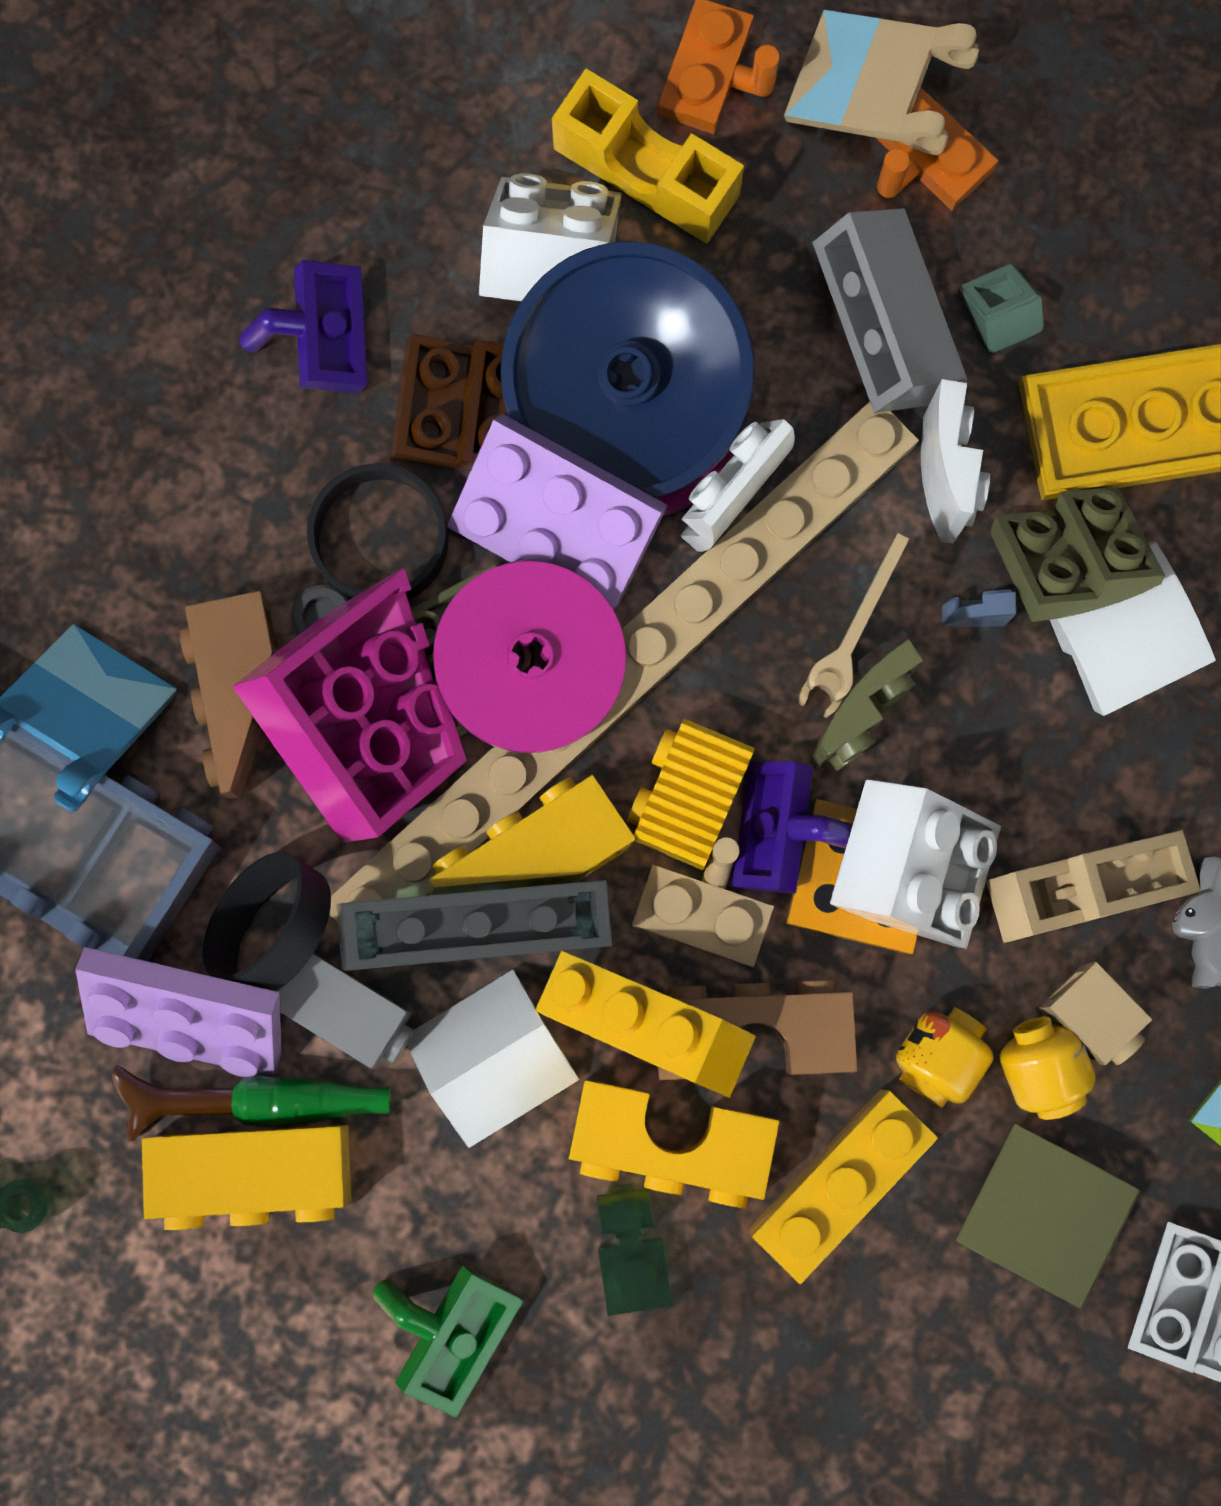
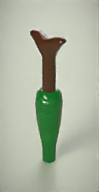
M118 1065L112 1072V1079L117 1092L131 1111L126 1124L127 1139L131 1142L150 1123L165 1115H233L242 1125L263 1128L315 1123L359 1114H390L392 1099L390 1087H356L321 1080L261 1075L243 1078L233 1088L165 1089L142 1080Z

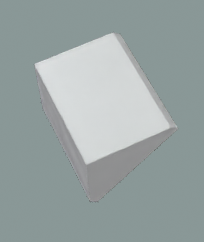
M514 970L509 971L416 1028L407 1044L429 1093L468 1148L580 1080L540 1013L535 1012L536 1006Z

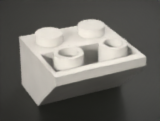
M530 173L515 174L510 178L501 177L483 225L479 296L522 301L534 284L561 261L582 250L602 244L614 243L622 193L608 191L604 185L590 181L576 182L572 186L547 183L545 178Z
M866 779L830 904L879 924L967 949L972 928L979 917V903L988 871L996 856L997 839L1001 826L927 788Z

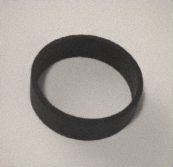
M381 463L365 464L344 471L322 489L310 511L307 539L314 563L328 584L344 593L349 600L363 592L342 583L325 567L319 546L322 521L332 503L353 486L374 480H389L405 484L419 492L430 503L437 515L439 528L438 542L433 557L425 569L409 582L411 590L406 591L408 600L414 598L434 581L446 559L448 528L439 500L421 478L398 466Z
M286 852L271 853L253 862L228 887L210 918L202 950L203 964L207 973L211 977L271 991H278L285 986L308 962L325 931L331 909V890L326 878L312 867ZM297 878V893L294 906L282 932L260 959L237 973L236 963L239 946L254 914L276 889L286 882Z

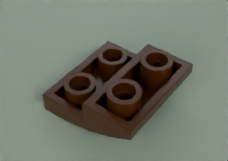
M412 333L406 339L390 459L471 471L493 420L500 414L508 416L501 386V361L504 345L477 340L472 346Z

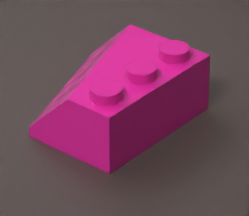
M405 568L395 571L325 614L232 686L342 843L379 837L467 761L452 713L446 706L432 676L424 648L430 645L423 624L416 625L408 602L406 591L411 590Z

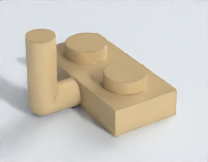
M721 838L715 843L701 881L652 865L632 927L753 968L774 906L725 890L734 862L739 855V846L731 838Z

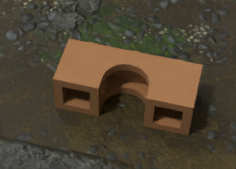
M836 980L797 982V995L776 996L771 994V983L732 985L733 997L707 998L706 986L668 987L669 997L719 1017L739 1028L747 1024H761L773 1030L779 1036L784 1046L786 1074L857 1072L853 992L836 993ZM657 1066L658 1080L685 1079Z

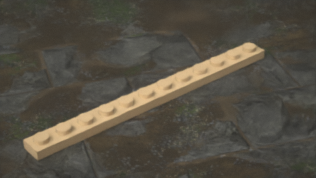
M870 402L865 405L622 628L626 648V666L623 683L612 708L592 731L568 746L542 753H518L494 746L331 895V917L341 926L338 904L429 896L430 894L426 889L429 879L436 875L432 868L435 862L460 846L464 845L468 852L471 853L488 842L490 838L486 831L491 826L515 811L520 813L916 447L919 440L891 411L874 413ZM369 911L357 912L358 946L363 952L368 953L374 947L372 921L378 920V914H370Z

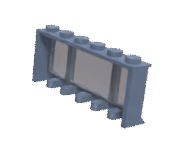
M15 724L0 745V895L24 912L41 919L64 933V936L82 947L148 962L214 857L222 850L217 843L208 838L214 827L182 807L173 817L155 806L154 803L160 794L129 775L125 776L121 784L103 775L87 800L77 811L71 812L54 801L55 792L59 790L55 785L56 779L61 770L73 762V760Z

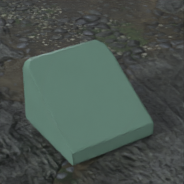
M1013 263L957 287L958 295L983 345L990 353L998 352L1043 330L1042 297Z

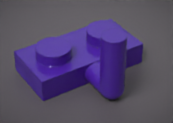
M302 260L294 268L296 310L278 308L263 310L240 333V345L244 350L253 353L259 351L276 334L297 336L300 388L359 393L367 386L361 267Z
M796 761L749 762L738 839L739 855L735 860L732 887L749 891L796 894L803 841H819L846 848L853 826L852 823L822 815H807L813 766Z

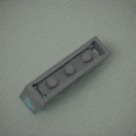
M606 880L336 904L341 970L346 971L612 946Z

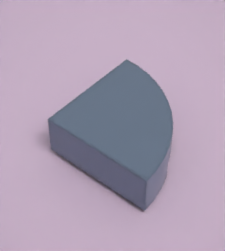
M1011 590L986 591L982 594V600L952 598L942 605V627H1005L1016 615L1015 592H1011Z

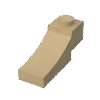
M1183 830L1012 872L986 881L1003 943L1201 891Z

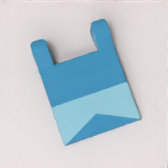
M73 624L0 697V745L16 724L73 760L57 775L55 785L59 790L55 792L54 801L63 808L74 812L84 804L101 777L176 697L177 689Z

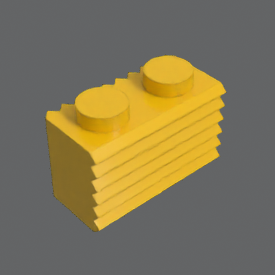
M685 718L677 733L666 728L651 763L662 768L654 789L651 791L644 787L640 788L626 821L637 826L634 833L636 838L634 842L703 871L755 748Z

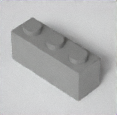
M905 208L849 212L812 242L874 413L928 406L941 379L957 382L968 380Z

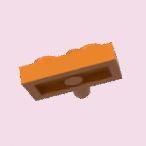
M695 0L658 103L657 116L715 134L731 87L760 97L768 96L773 92L779 63V52L775 47L771 45L760 46L755 52L753 68L740 64L753 27L754 15L708 0Z
M920 87L911 113L928 110L943 115L945 119L943 129L947 130L949 134L946 147L941 154L931 155L901 142L876 138L889 151L884 158L877 182V190L883 197L892 198L917 177L953 211L995 171L999 160Z

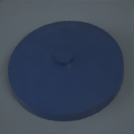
M614 242L591 247L569 256L545 273L529 290L516 310L506 334L501 361V386L508 417L654 498L670 495L690 486L714 469L727 455L731 444L744 428L750 413L756 383V360L750 330L743 313L725 286L708 270L687 256L663 246L642 242Z

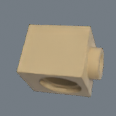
M1097 962L1082 964L1037 1008L1045 1017L1051 1019L1052 1024L1064 1025L1085 1045L1092 1065H1107L1111 1060L1116 1065L1122 1064L1142 1046L1145 1038L1139 1032L1152 1021L1145 1011Z

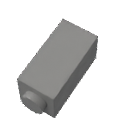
M315 952L300 972L285 986L276 991L280 995V1012L371 1069L379 1068L384 1059L394 1064L414 1033L413 1029L406 1026L413 1012Z

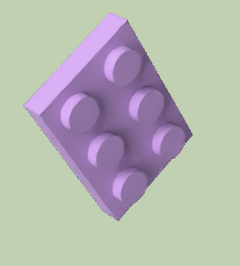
M500 414L493 420L447 527L511 563L519 561L546 562L571 570L597 588L615 612L668 505L510 417Z
M84 947L75 971L88 1035L95 1036L102 1043L113 1047L123 1048L131 1044L156 1050L162 1056L177 1062H190L194 1059L220 1065L224 1070L236 1076L276 1075L282 1057L279 992Z

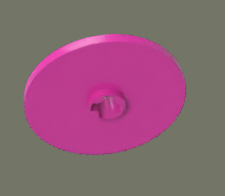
M519 561L503 564L481 573L468 582L454 596L441 617L437 628L433 653L434 672L440 694L446 706L457 721L471 734L503 750L518 753H542L560 749L578 741L592 731L608 714L619 695L624 679L626 666L625 641L614 610L600 591L589 581L571 570L555 564ZM532 641L537 642L543 647L540 657L543 661L547 662L546 667L541 669L533 666L529 669L528 673L521 672L517 668L520 657L512 649L516 645L527 648Z

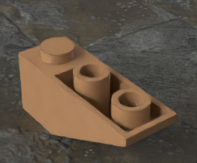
M261 591L185 606L188 626L179 628L184 658L187 664H196L200 687L191 688L194 714L199 725L207 724L211 748L205 749L202 752L205 774L210 787L219 786L220 794L230 800H237L242 797L262 728L232 686L279 651L271 604Z

